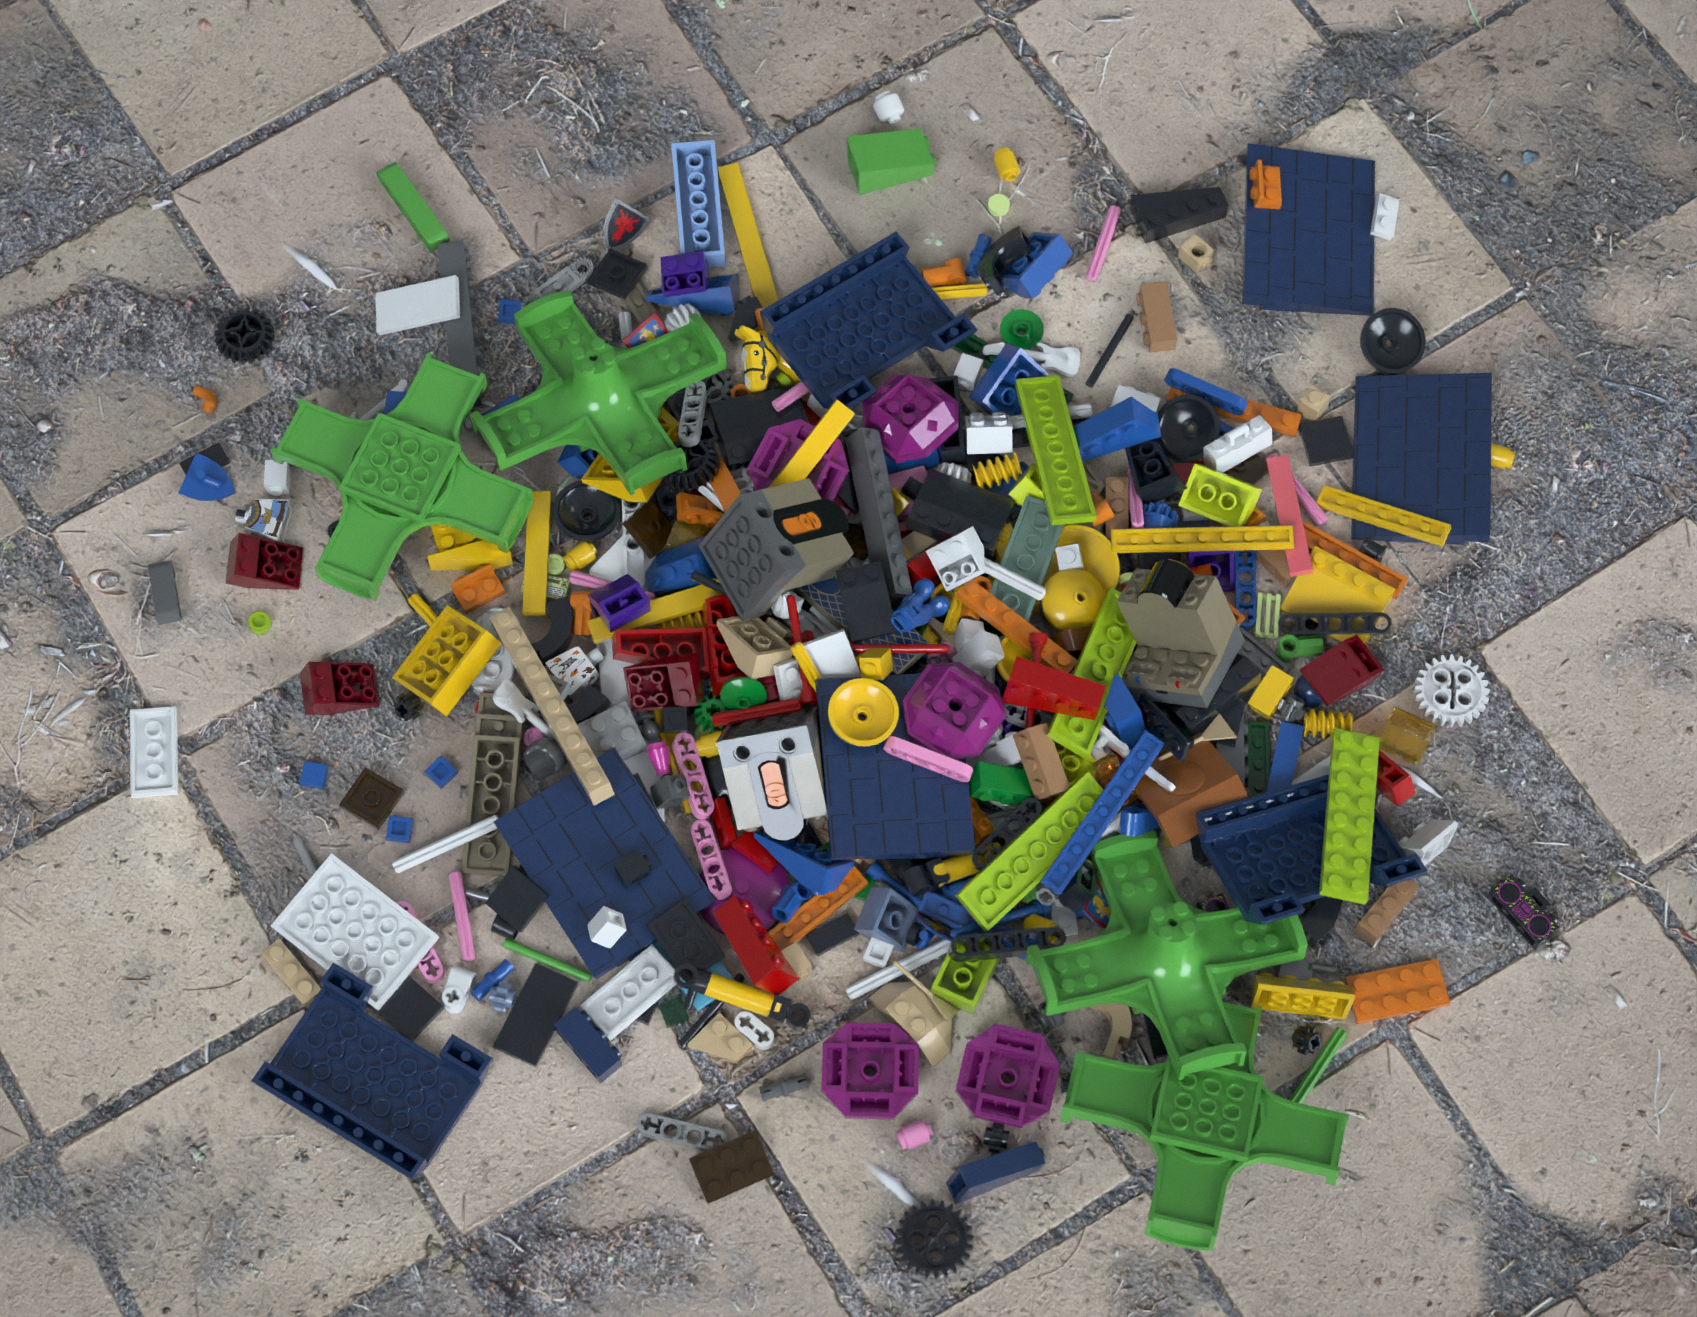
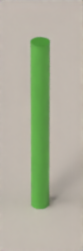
M507 938L503 943V947L586 982L591 980L592 973Z

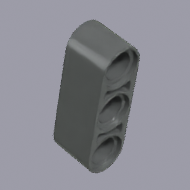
M172 561L148 564L158 625L182 621Z

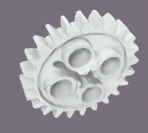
M1453 654L1450 655L1449 660H1446L1444 655H1441L1439 662L1433 658L1431 665L1425 663L1424 670L1420 669L1419 677L1415 680V684L1418 685L1414 688V692L1418 693L1415 701H1422L1419 709L1426 708L1424 716L1432 714V722H1435L1438 718L1441 719V726L1446 721H1449L1450 727H1453L1457 721L1459 726L1462 727L1464 719L1470 724L1473 720L1472 716L1478 719L1480 712H1483L1486 707L1484 704H1487L1489 700L1486 696L1489 694L1490 689L1485 688L1489 682L1488 680H1481L1485 673H1477L1479 666L1471 667L1470 659L1464 663L1462 656L1459 657L1458 661L1454 660ZM1450 672L1453 673L1452 692L1455 693V694H1454V696H1453L1452 703H1453V708H1454V709H1451V708H1450V701H1451V689H1449V686H1450V684H1451ZM1435 677H1442L1445 682H1438ZM1458 678H1465L1468 683H1461ZM1442 698L1445 704H1439L1435 699ZM1465 699L1468 705H1463L1458 700Z

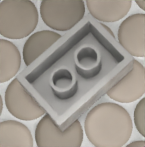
M626 701L577 724L596 758L614 747L623 761L648 750L647 742Z

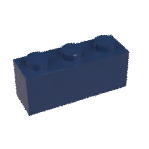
M574 1007L553 1024L555 1031L596 1080L602 1083L622 1066L620 1059L622 1054L614 1045L610 1047L605 1041L607 1037L599 1027L595 1030L590 1024L592 1019L586 1011L580 1012L577 1007Z

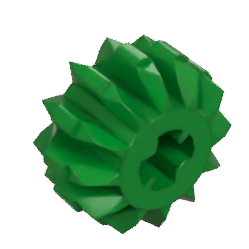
M717 695L712 696L710 700L705 696L703 698L704 703L700 702L697 706L698 709L694 710V716L697 717L695 720L696 724L702 725L703 732L710 728L711 733L715 732L717 728L723 731V726L715 727L713 725L711 715L712 712L719 713L729 711L730 709L722 703L721 698L717 700Z

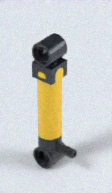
M1005 840L992 843L996 848H1002L1006 844ZM986 846L988 852L983 857L978 855L979 864L982 861L987 863V856L991 853L988 846ZM972 854L956 855L944 860L938 858L926 862L924 866H914L906 870L902 877L911 896L917 897L928 891L932 892L944 888L947 883L979 873L980 870L973 866Z
M687 963L681 964L673 972V979L676 985L688 989L682 1006L684 1009L691 1010L697 993L780 1023H783L786 1019L787 1023L792 1027L805 1026L810 1020L811 1013L806 1005L801 1003L790 1005L791 999L760 990ZM683 969L689 970L692 974V979L687 983L679 979V973ZM796 1008L804 1013V1018L801 1022H796L792 1019V1012Z

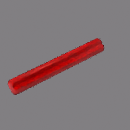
M800 698L751 706L746 709L740 708L714 713L712 715V723L715 727L798 712L802 709V702Z

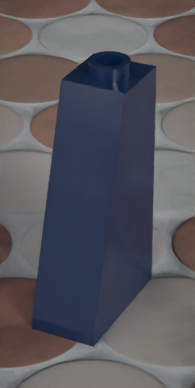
M1035 1141L959 1166L946 1184L956 1205L1038 1172L1046 1163L1045 1155Z

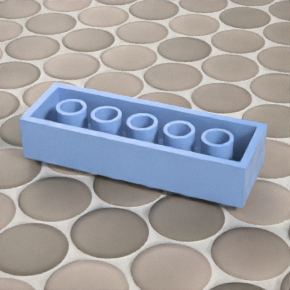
M715 140L672 143L681 254L704 251L709 268L726 267Z

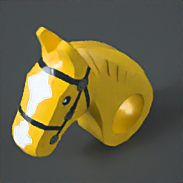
M742 325L739 327V330H735L734 334L743 341L741 357L745 385L750 392L757 393L766 389L768 377L776 367H779L795 385L801 382L769 342L765 330L754 331Z

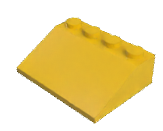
M660 423L672 442L679 443L677 424ZM598 454L581 480L584 484L625 501L643 503L648 502L663 477L634 490L635 494L630 495L607 460Z
M1315 546L1310 553L1313 573L1297 576L1280 607V611L1286 614L1384 613L1392 600L1395 588ZM1359 617L1352 621V627L1355 630H1361L1365 625V621ZM1310 618V619H1312L1313 621H1315V622L1318 623V620H1317V619H1315V618ZM1332 618L1329 621V628L1338 630L1342 624L1339 618ZM1378 618V619L1375 621V627H1376L1377 623L1379 622L1380 618ZM1326 635V636H1328V637H1330V638L1336 640L1337 642L1341 643L1342 641H1344V640H1346V639H1348V638H1350V637H1352V636H1354V635ZM1358 635L1364 644L1370 637V635Z
M447 605L392 678L447 717L502 643L486 629Z
M1259 973V975L1254 976L1252 982L1251 1008L1257 1009V1006H1262V1010L1346 1019L1355 1000V993L1351 986L1344 985V982L1341 981L1325 983L1316 978L1298 980L1297 977L1291 975L1281 978L1273 977L1270 973Z

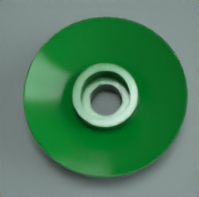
M1025 309L1009 312L1001 321L1000 335L1006 344L1020 347L1021 349H1030L1036 346L1043 337V322L1032 311ZM1019 331H1023V332H1025V334H1024V335H1020V334H1018V332H1019Z
M739 677L731 679L723 685L720 698L722 703L730 710L746 709L751 706L764 704L767 699V691L759 681L752 678Z

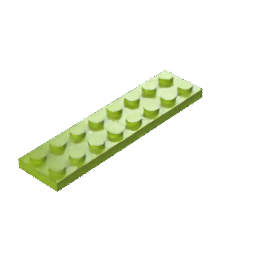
M1059 375L1016 379L1015 388L1051 526L1095 522L1097 515Z
M1113 587L1105 595L1072 675L1106 685L1095 720L1055 713L1047 732L1049 738L1084 759L1090 755L1104 722V715L1107 714L1105 703L1113 678L1116 674H1119L1122 679L1136 645V641L1117 604L1121 592Z
M1335 728L1332 732L1319 895L1364 905L1368 901L1379 737Z
M1089 771L1084 772L1068 790L1064 791L955 895L984 931H989L1043 879L1104 791Z

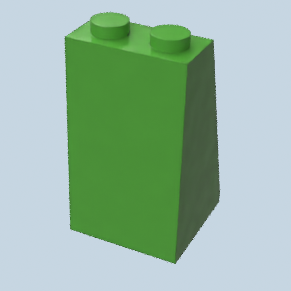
M921 128L847 137V161L859 195L933 175L936 159L934 154L929 152V139L927 135L923 136Z

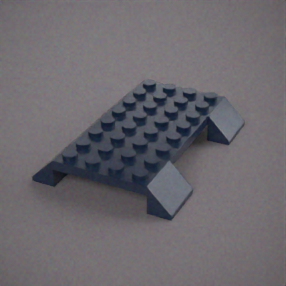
M897 231L760 311L769 342L825 409H829L836 399L849 409L853 408L876 394L877 390L868 380L924 346L944 352L978 330L964 313L956 318L906 257L910 247Z
M1329 774L1196 813L1195 818L1201 848L1245 921L1259 925L1271 923L1303 913L1305 909L1301 905L1302 903L1325 897L1319 895ZM1375 808L1369 883L1387 887L1426 875L1428 870L1417 853L1409 856L1405 855Z
M333 962L320 981L322 989L271 1063L269 1064L266 1061L263 1063L252 1079V1083L413 1180L430 1165L481 1088L493 1058L452 1034L439 1053L440 1059L364 1013L373 986Z

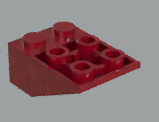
M238 533L230 542L226 584L255 589L298 590L300 586L303 547Z
M1357 634L1342 641L1300 669V672L1326 706L1371 685L1384 671L1383 667Z
M697 653L673 655L623 667L632 712L663 709L665 707L698 706L705 697Z
M308 662L300 672L305 715H331L379 706L374 663Z

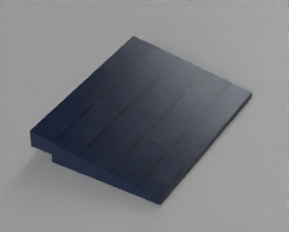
M1248 143L1245 176L1242 305L1263 306V310L1363 316H1372L1374 314V235L1370 234L1375 207L1374 160ZM1257 159L1262 160V166L1280 167L1282 199L1280 210L1254 208V199H1251L1253 180H1250V169L1254 167Z
M1492 373L1356 376L1352 494L1451 524V530L1444 544L1465 545V541L1488 542L1490 538ZM1351 518V540H1365L1369 536L1372 541L1428 543Z
M922 673L888 675L884 680H875L885 685L893 693L898 704V722L890 736L920 746L907 737L902 701ZM861 677L816 679L831 860L946 858L948 855H971L975 850L969 783L958 781L887 753L884 750L887 739L879 744L864 747L852 745L842 740L830 725L828 718L829 702L838 687L847 681ZM956 704L949 705L953 711L960 710V707ZM864 715L858 716L859 720H866ZM966 758L957 759V761L967 764Z
M615 747L596 758L610 781L615 795L593 805L577 775L573 772L494 821V824L529 878L550 895L545 901L596 979H599L616 966L620 967L651 944L657 942L646 924L685 897L697 914L716 902ZM639 850L642 856L647 855L652 864L650 876L625 889L614 869V863ZM603 906L622 913L627 929L611 948L592 942L588 930V923Z

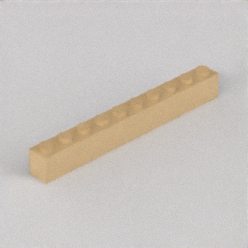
M508 607L489 617L495 633L592 804L596 805L615 795L610 781L511 608Z

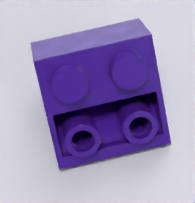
M704 251L660 257L663 298L707 291L710 284L709 263Z
M629 574L588 594V598L610 633L650 612L649 598L639 582Z

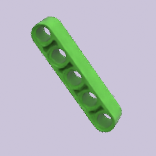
M396 162L376 172L385 190L430 252L438 248L437 244L450 242L443 226Z

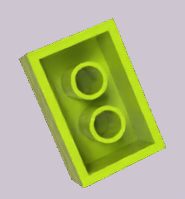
M978 943V947L982 951L989 950V946L986 943ZM957 944L954 946L958 953L966 952L963 945ZM947 953L931 987V992L947 1003L974 1015L1001 958L955 962Z

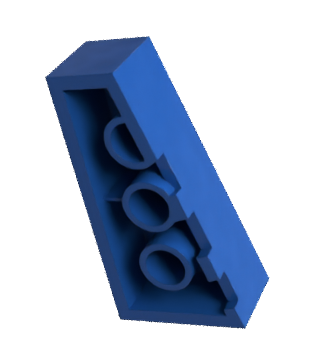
M1129 397L1073 427L1082 462L1161 437L1158 414L1133 397Z

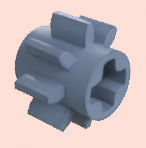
M500 981L499 986H492L488 1003L493 1004L495 1011L505 1013L507 1007L513 1008L516 991L511 990L510 983Z

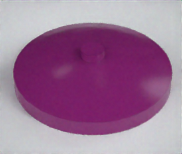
M735 848L722 851L721 855L732 886V892L726 899L718 900L715 898V903L700 912L702 917L714 930L726 936L713 912L735 895L750 901L753 905L754 913L761 920L767 932L780 922L772 916V907L780 898L782 888L789 884L784 868L779 864L769 874ZM712 865L709 868V873H716L720 869V865ZM702 869L699 876L708 888L707 881ZM717 880L718 891L723 890V885L720 880Z

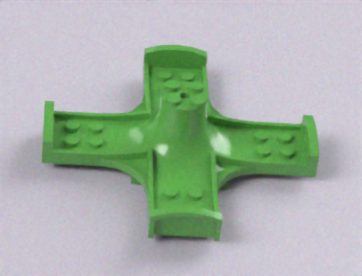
M569 290L553 293L539 298L514 314L517 332L542 368L541 384L530 395L487 415L482 416L478 411L469 414L474 433L479 432L495 455L500 471L548 449L562 445H577L581 452L588 449L596 450L607 460L629 494L634 495V490L679 469L687 470L684 451L674 445L658 421V417L662 416L660 408L668 397L680 389L726 369V354L711 328L697 313L688 316L689 324L633 348L614 347L605 343L602 338L596 335L574 304L573 296Z
M428 352L407 394L399 405L386 415L378 413L376 418L369 420L348 418L302 399L297 400L298 410L277 449L273 447L271 449L273 460L279 464L284 462L290 463L331 480L342 494L343 510L339 523L315 566L319 579L348 593L376 601L380 594L379 587L407 536L422 527L438 524L452 527L498 545L500 551L508 553L520 533L533 504L532 489L478 468L465 457L459 442L460 431L480 392L484 393L488 386L485 374L481 373L480 376L448 365L433 359L432 353Z
M1149 831L1138 836L1121 834L1097 842L1092 849L1090 860L1097 869V877L1109 905L1110 919L1107 927L1093 939L1040 950L1037 945L1028 946L1026 964H1032L1046 1001V1016L1099 1004H1124L1132 1007L1134 1014L1144 1013L1151 1018L1161 1034L1179 1080L1184 1079V1074L1237 1063L1238 1067L1243 1066L1247 1051L1244 1044L1239 1043L1223 1006L1222 996L1226 992V987L1237 976L1252 970L1304 959L1308 943L1298 914L1259 925L1245 921L1238 908L1216 912H1207L1194 908L1177 894L1158 850V837L1155 831Z
M1223 1002L1239 1043L1244 1044L1247 1051L1244 1064L1239 1067L1237 1063L1184 1074V1079L1179 1080L1169 1055L1166 1062L1148 1066L1133 1065L1076 1051L1060 1122L1070 1124L1072 1117L1137 1133L1150 1145L1157 1159V1178L1144 1235L1178 1247L1213 1251L1225 1192L1231 1178L1242 1168L1259 1162L1326 1177L1325 1184L1335 1186L1340 1171L1338 1164L1349 1114L1292 1102L1273 1094L1262 1084L1264 1077L1256 1074L1253 1064V1051L1262 1006H1257V1009Z

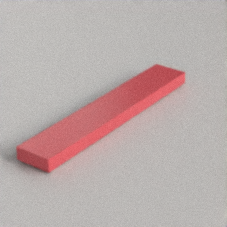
M1283 455L1267 458L1266 462L1279 525H1293L1294 549H1285L1290 577L1313 573L1289 456Z

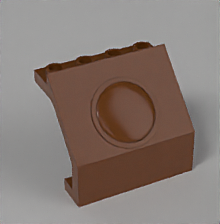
M1202 732L1192 736V739L1201 736ZM1200 741L1194 744L1192 749H1188L1185 761H1179L1174 755L1159 760L1161 755L1169 752L1168 749L1159 753L1150 766L1174 784L1176 788L1172 792L1158 785L1157 782L1146 774L1143 775L1133 790L1156 818L1165 836L1162 839L1165 848H1173L1199 834L1195 818L1196 813L1249 798L1238 774L1209 741Z

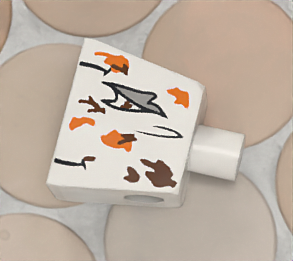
M576 646L547 661L546 665L555 677L572 685L568 695L575 702L587 686H591L600 677L594 666L602 661L604 657L597 647L585 655L580 647Z

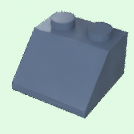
M871 887L854 930L868 940H871L873 937L894 945V950L904 952L907 945L906 935L910 926L917 921L916 913L918 908L891 888Z

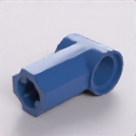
M799 881L785 885L781 890L780 898L772 907V916L783 923L789 922L803 901L811 897V889L803 886Z

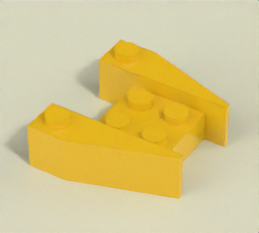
M438 524L431 526L439 552L427 556L431 570H475L479 566L491 564L495 570L513 564L510 550L508 553L502 552L498 549V545L446 525Z

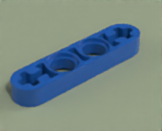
M1170 368L1164 378L1166 384L1188 395L1201 397L1211 405L1234 415H1243L1248 405L1247 401L1242 397L1176 368Z
M1254 550L1236 551L1234 557L1235 608L1242 615H1244V610L1248 609L1247 617L1250 620L1248 623L1243 621L1240 625L1247 631L1255 626L1257 618L1256 554ZM1242 553H1246L1248 557L1247 566H1243ZM1241 573H1248L1252 579L1249 582H1243L1239 579V575ZM1246 593L1251 596L1252 600L1249 603H1243L1239 596Z

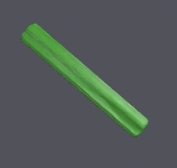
M1339 1027L1334 1030L1289 1099L1290 1101L1303 1104L1346 1038L1347 1033Z

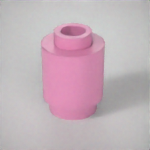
M922 1119L900 1127L901 1130L896 1131V1136L902 1150L906 1148L910 1150L931 1142L930 1137L933 1136L929 1122L924 1123Z

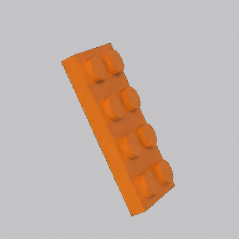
M1438 959L1345 977L1346 985H1350L1355 993L1352 1009L1356 1024L1446 1007L1450 1004Z

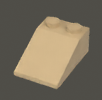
M740 616L717 620L716 624L737 667L747 677L758 679L775 675L773 665L792 658L791 646L759 617L742 621Z

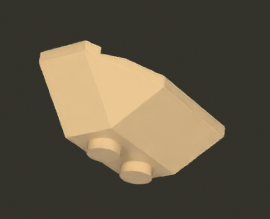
M914 982L886 983L869 997L873 1005L891 1024L899 1026L911 1039L919 1044V1054L932 1068L950 1053L952 1018L947 1022L929 996Z

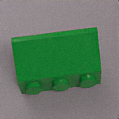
M978 762L973 767V773L968 782L970 797L979 798L981 801H997L1004 805H1020L1028 798H1035L1024 769Z

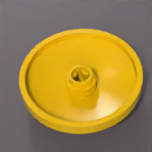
M1083 525L1064 526L1057 547L1079 544L1084 569L1081 570L1093 575L1101 583L1105 593L1111 587L1116 589L1120 578V562L1117 553H1112L1111 542L1102 533L1093 528ZM1056 550L1042 587L1045 586L1049 578L1060 571ZM1077 595V599L1082 601V597Z

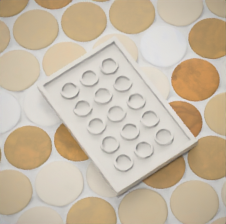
M332 853L271 925L275 931L326 971L334 962L372 985L373 989L367 1003L378 1011L440 938L431 929Z

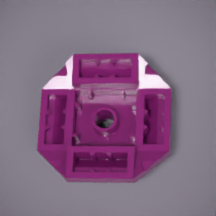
M894 374L877 389L876 394L863 401V427L879 430L884 455L893 462L901 463L905 462V460L920 459L929 456L959 428L958 401L927 377H918L911 374Z
M799 419L768 428L748 466L755 491L768 488L815 426ZM838 438L835 439L805 478L811 480L821 497L807 513L813 512L815 515L828 511L850 471L842 441Z
M960 662L928 664L902 701L907 737L926 749L955 760L980 755L1006 718V711L999 688ZM956 704L960 707V710L953 711L949 705Z
M846 1023L823 1042L821 1090L845 1119L894 1120L918 1095L919 1044L896 1024ZM867 1068H873L877 1073L869 1077L864 1074V1071Z
M994 1024L985 1032L966 1043L955 1092L973 1117L1023 1128L1050 1113L1060 1064L1042 1034ZM1009 1075L1013 1077L1014 1082L1005 1084L1001 1078Z

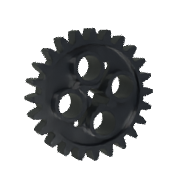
M931 1199L930 1206H926L925 1202L921 1201V1209L913 1205V1214L906 1211L904 1213L907 1221L899 1220V1225L903 1229H896L895 1233L901 1237L895 1239V1244L902 1246L897 1248L896 1252L897 1254L904 1253L900 1260L901 1263L909 1261L907 1270L915 1267L916 1276L923 1271L925 1272V1279L929 1277L930 1273L934 1275L935 1280L938 1279L939 1273H942L946 1279L949 1270L957 1274L956 1265L964 1268L965 1264L962 1258L970 1259V1255L966 1251L973 1250V1245L967 1242L973 1241L974 1235L967 1233L972 1230V1226H965L968 1217L960 1219L962 1210L959 1209L953 1212L952 1203L945 1208L944 1200H941L939 1206H935L933 1199ZM937 1218L940 1221V1225L935 1228L930 1227L927 1224V1220ZM948 1223L950 1226L939 1235V1243L934 1241L924 1255L920 1256V1251L929 1245L930 1236L935 1238L942 1227ZM948 1234H954L958 1237V1241L954 1244H949L946 1242L945 1237ZM918 1235L924 1239V1242L921 1245H914L910 1239ZM931 1252H938L942 1258L940 1261L933 1262L928 1256Z

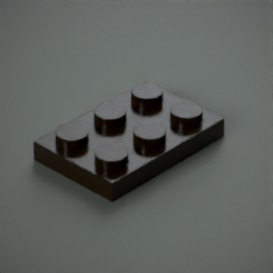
M756 1130L689 1158L707 1204L775 1175Z

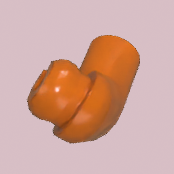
M196 385L192 394L203 399V411L213 413L218 404L216 395L212 391Z

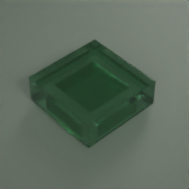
M681 996L658 1004L667 1028L689 1020L686 1009L682 1007L683 1001Z

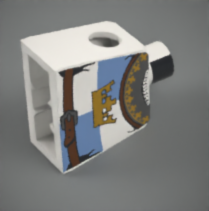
M254 499L250 510L237 509L235 521L245 523L247 535L283 543L292 507L289 500Z

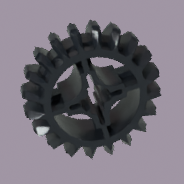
M246 307L243 312L237 308V313L235 314L229 311L228 318L222 316L223 323H217L218 330L215 331V343L218 346L219 352L224 355V358L227 360L231 358L234 364L239 360L240 364L244 365L247 360L252 364L255 358L261 361L260 355H268L267 349H272V342L275 341V331L271 320L266 318L263 312L259 314L256 308L250 312V309ZM250 325L257 326L262 331H257L256 328H251ZM228 341L239 344L240 348L231 345Z
M701 438L699 443L693 447H684L680 442H673L677 448H681L684 451L687 470L679 469L664 476V482L667 486L670 485L673 490H679L680 493L685 489L688 493L692 489L698 491L700 486L707 488V482H713V476L718 475V469L720 468V457L713 444H710L707 439L702 440Z

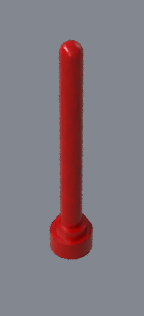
M789 595L786 598L794 644L797 642L803 644L796 600L793 595ZM798 664L802 683L799 698L802 705L817 703L816 691L811 687Z
M1039 632L1029 633L1028 643H1030V648H1032L1031 661L1040 664L1041 651L1044 649V645H1047V634ZM1027 707L1025 729L1035 725L1036 709Z
M849 642L854 654H863L869 648H891V653H948L950 650L948 644H854V642Z

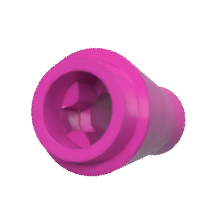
M661 741L648 744V751L646 752L656 771V775L670 773L669 746H666V742Z

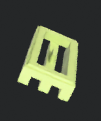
M1258 592L1255 637L1277 639L1281 594L1273 596L1271 593L1262 595L1263 593ZM1262 601H1266L1264 632H1260ZM1271 601L1275 602L1273 633H1269Z

